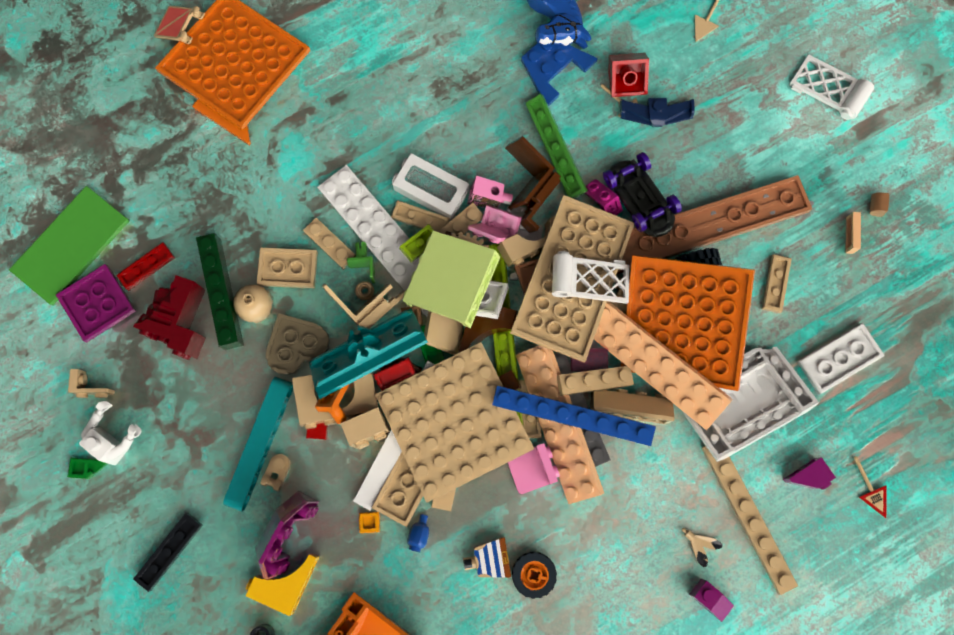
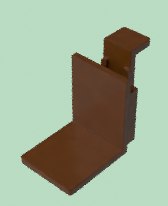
M521 136L508 144L505 149L533 177L508 209L513 210L525 205L527 208L524 211L525 214L522 216L520 224L529 233L538 231L540 227L531 218L559 184L561 176L557 172H553L554 167Z

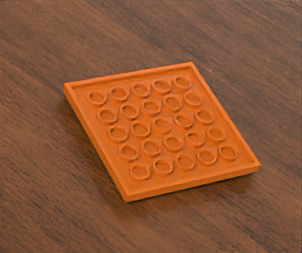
M216 0L205 12L203 19H199L187 32V36L193 38L191 43L186 44L179 41L155 69L161 75L243 130L310 52V47L240 0Z
M632 255L629 302L627 303L626 315L718 388L739 391L755 269Z

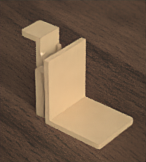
M326 284L321 286L357 326L371 328L403 298L405 292L403 290L387 302L383 296L393 286L386 284L353 314Z

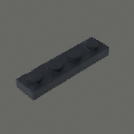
M185 513L133 580L146 591H152L203 525L189 513Z

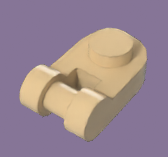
M284 454L274 455L268 464L260 485L265 487L267 485L271 486L273 490L279 492L290 469V459ZM273 472L279 474L277 480L271 478Z

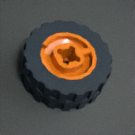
M529 552L523 554L514 563L512 580L519 593L525 597H530L531 599L543 598V596H547L553 590L557 581V571L553 562L546 555L540 552Z

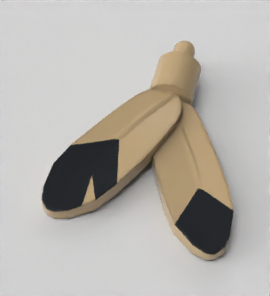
M682 528V532L685 533L684 536L691 541L696 560L701 566L707 567L708 558L703 547L717 550L723 547L722 543L717 539L695 535L692 531Z

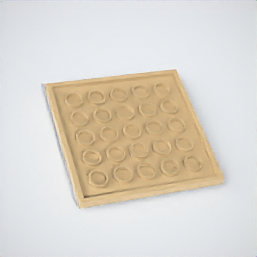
M482 342L375 394L426 503L534 450L516 411L492 405L497 385L502 387L503 385Z

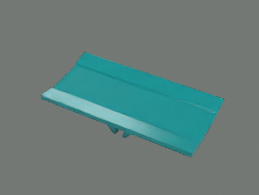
M413 309L405 310L371 329L358 325L359 335H355L353 329H351L346 342L312 359L309 362V368L319 399L428 343Z

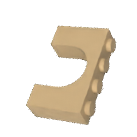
M372 372L353 382L355 389L354 397L346 407L342 408L347 416L346 421L378 407ZM312 375L292 378L300 426H305V429L316 428V424L324 423L325 426L336 424L329 412H318L315 408L317 399Z

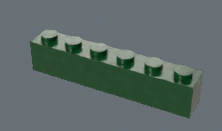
M215 233L196 237L218 345L224 350L244 346L238 315L233 307L234 297L221 239Z

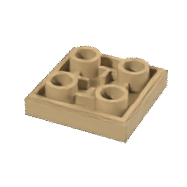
M428 311L424 332L428 341L426 344L452 355L458 354L463 325L459 321Z

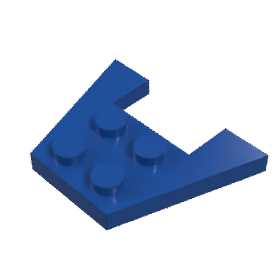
M538 43L521 57V62L538 94L544 96L548 106L560 94L549 84L557 74L571 62L585 73L598 60V58L571 45H540Z

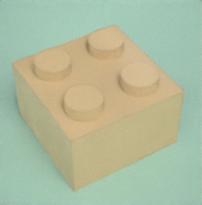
M378 407L340 423L349 446L359 450L369 446V442L372 440H377L378 442L386 439L387 434L390 433L384 414Z

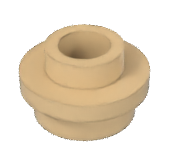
M363 281L356 286L355 293L359 299L369 300L374 295V287L370 282ZM364 288L368 289L367 294H362Z

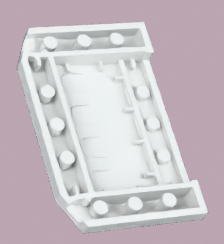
M772 347V349L754 348L744 354L740 390L734 391L720 388L733 400L707 430L686 413L684 415L716 462L805 414L819 402L777 347Z

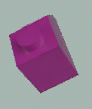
M818 457L812 459L783 480L789 484L824 490L832 485L830 481L836 477L823 458Z
M700 579L689 593L692 598L721 622L734 607L719 590L704 579Z

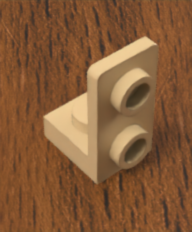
M70 369L68 392L76 394L75 397L88 398V395H95L96 398H107L108 395H114L115 391L107 388H85L88 382L86 371Z

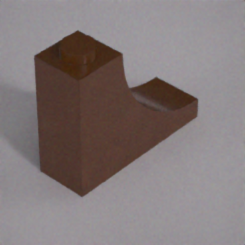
M502 307L498 319L475 316L471 328L465 327L458 353L482 342L492 334L511 331L518 311Z

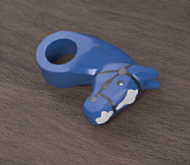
M527 0L532 9L551 19L548 24H542L537 27L535 39L538 44L566 46L576 43L583 49L588 47L586 41H590L591 36L583 27L581 12L575 0Z

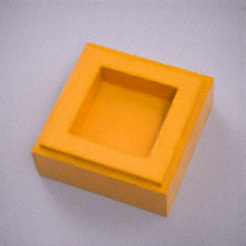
M380 512L359 513V533L380 532Z

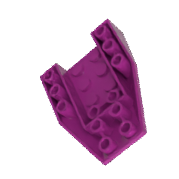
M298 491L275 510L255 547L263 578L270 579L287 571L290 565L288 561L290 555L282 552L283 548L281 546L285 539L287 540L290 537L295 521L310 520L311 517H315L319 510L317 506L319 501Z

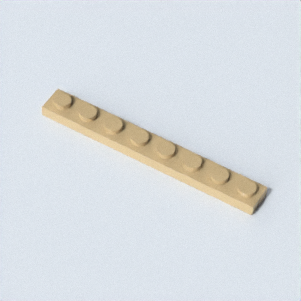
M702 447L703 453L778 595L798 587L730 456L716 462L707 447Z

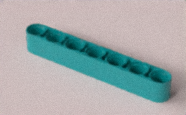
M278 377L273 378L225 495L223 505L241 512L247 507L293 392L292 382Z

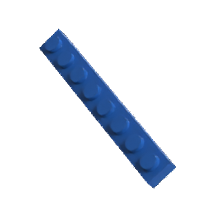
M498 385L492 404L493 406L648 446L652 445L656 429L654 425Z

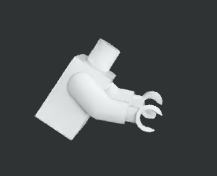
M101 401L95 407L98 410L94 411L82 431V440L79 442V445L97 460L116 465L129 450L134 438L138 437L142 431L136 424L135 426L131 424L128 428L127 436L120 443L103 428L96 427L103 418L104 411L112 407L109 402Z

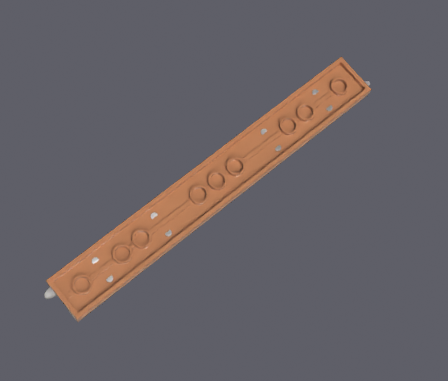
M797 175L675 214L673 228L668 234L661 237L648 236L644 232H639L635 227L631 232L622 261H625V264L629 265V270H631L632 255L667 259L809 213L814 202L809 201L801 180ZM538 259L514 267L515 272L509 277L510 280H519L523 297L527 291ZM618 269L617 274L623 273L624 270Z

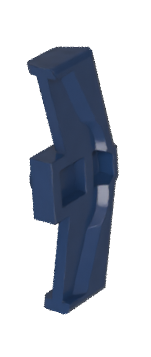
M648 98L647 106L625 101L624 99L620 100L621 119L652 127H663L664 125L693 119L695 113L694 99L668 106L667 98Z

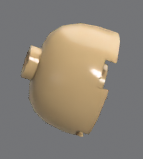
M246 285L240 288L233 298L235 312L244 321L259 323L264 321L271 313L273 304L271 294L261 286Z

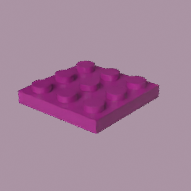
M106 264L56 294L77 332L86 343L136 312L121 285Z

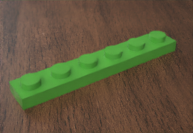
M539 94L526 102V106L553 165L561 176L560 180L568 197L575 199L586 193L587 188L544 96Z

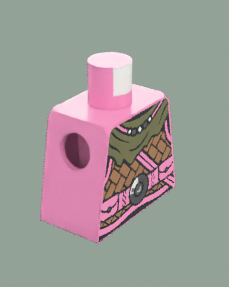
M476 176L470 188L467 204L474 203L480 207L491 205L498 208L500 203L511 205L513 194L503 192L505 185Z

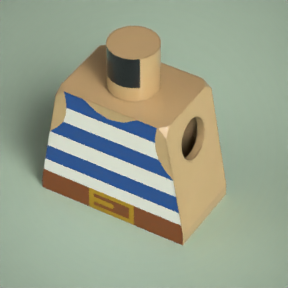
M505 537L474 547L475 556L463 558L465 570L477 568L478 577H511Z

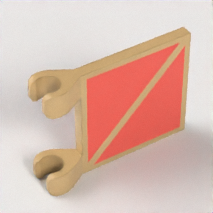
M168 6L154 37L190 44L193 38L187 36L185 29L192 17L202 20L205 13L199 11L200 8L198 6L193 8Z

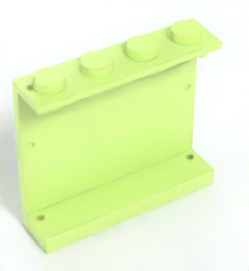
M433 231L431 237L429 236L427 239L424 253L419 257L417 269L412 273L410 285L403 295V302L411 308L416 306L459 321L463 326L471 328L500 256L494 249Z

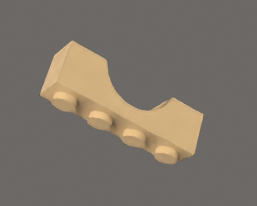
M555 216L549 218L544 224L545 235L540 240L530 241L516 234L500 242L497 249L507 267L513 264L516 267L524 263V259L528 257L532 259L541 254L540 251L543 249Z

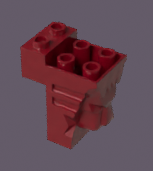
M176 275L170 288L160 287L158 290H155L153 303L148 306L146 314L143 313L133 327L140 330L139 334L167 344V347L173 350L172 354L186 360H190L191 357L197 359L206 338L189 329L205 289L192 280Z

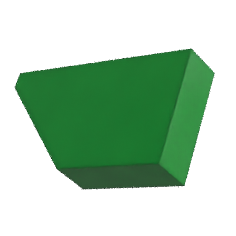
M71 457L67 477L90 479L108 463L96 459Z

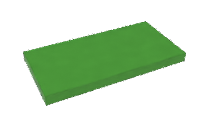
M86 186L16 261L9 271L53 306L58 301L56 294L71 286L128 224L129 220Z

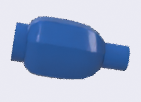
M420 514L419 521L412 525L407 538L409 550L420 553L421 549L426 546L429 537V527L426 524L428 516Z

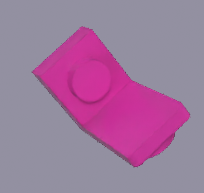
M594 179L586 185L587 192L584 194L600 205L601 210L616 216L623 211L619 196L600 181Z

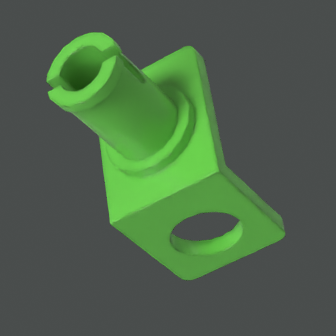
M356 242V257L347 258L348 266L351 269L370 267V278L373 284L375 283V263L373 257H367L366 242H361V246L359 242Z

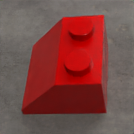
M646 53L609 55L608 73L611 97L648 95L649 58Z

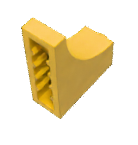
M313 553L309 554L301 567L286 577L265 579L261 575L254 576L247 583L246 590L248 591L246 597L288 616L293 615L320 556Z

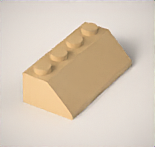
M608 389L591 392L590 409L631 420L669 424L675 418L673 403L662 394H655V397L647 396L646 392L629 394L628 390L616 389V392L608 391Z

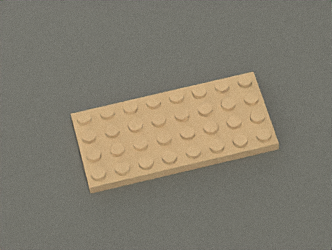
M563 195L510 334L584 363L589 354L607 301L553 296V256L559 251H566L575 258L612 263L613 260H622L635 223ZM577 264V270L583 276L588 269L583 264ZM597 266L594 269L601 278L607 274L602 267ZM615 269L613 271L615 276L617 275L618 269ZM591 273L584 277L591 286L597 282ZM608 275L603 281L611 289L614 280ZM581 281L576 284V292L588 290ZM600 283L593 288L599 295H604L607 292Z

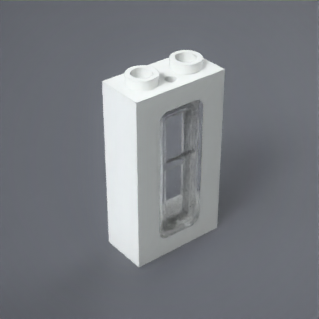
M411 153L408 158L403 160L402 169L399 174L396 173L392 179L394 191L452 220L470 191V184Z

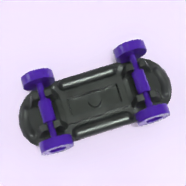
M641 152L637 154V162L634 159L631 161H620L604 171L603 178L605 183L619 196L631 214L632 221L639 232H644L652 237H661L671 231L675 222L674 214L681 212L682 206L674 194L665 199L646 171L651 169V162L646 153Z

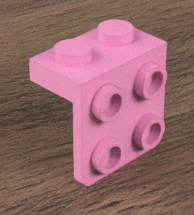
M486 205L482 222L468 225V230L472 231L473 235L478 237L485 236L489 238L490 242L499 244L517 234L522 217L497 207Z
M544 443L534 447V450L508 462L519 494L558 482L557 477H560L556 465L552 466L550 458H553L549 446L545 447Z

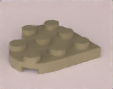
M278 313L266 349L265 357L268 365L279 374H295L302 367L304 361H311L315 357L327 352L329 348V335L321 326L315 323Z

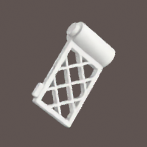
M811 55L807 56L790 83L792 90L800 94L804 92L839 110L841 117L846 120H852L858 116L874 90V85L869 80H858ZM810 62L816 65L817 70L808 71L807 63ZM828 71L832 73L833 78L825 80L823 72ZM819 74L821 81L812 83L810 75ZM806 76L808 84L802 85L797 82V79ZM846 80L851 84L849 87L841 88L839 81ZM835 82L837 89L829 91L827 83ZM822 85L824 92H816L814 86ZM839 93L840 102L833 101L830 95Z
M559 251L553 256L552 295L555 297H578L627 304L629 302V265L625 264V261L613 260L612 263L575 258L569 252ZM577 264H583L588 269L583 276L577 270ZM597 266L602 267L607 272L602 278L594 270ZM615 269L624 270L621 280L614 275L613 271ZM589 273L597 280L593 286L584 278ZM608 275L616 283L611 289L603 281ZM581 281L588 290L576 292V284ZM598 283L607 291L604 295H599L593 289ZM619 286L623 291V297H617L612 290Z

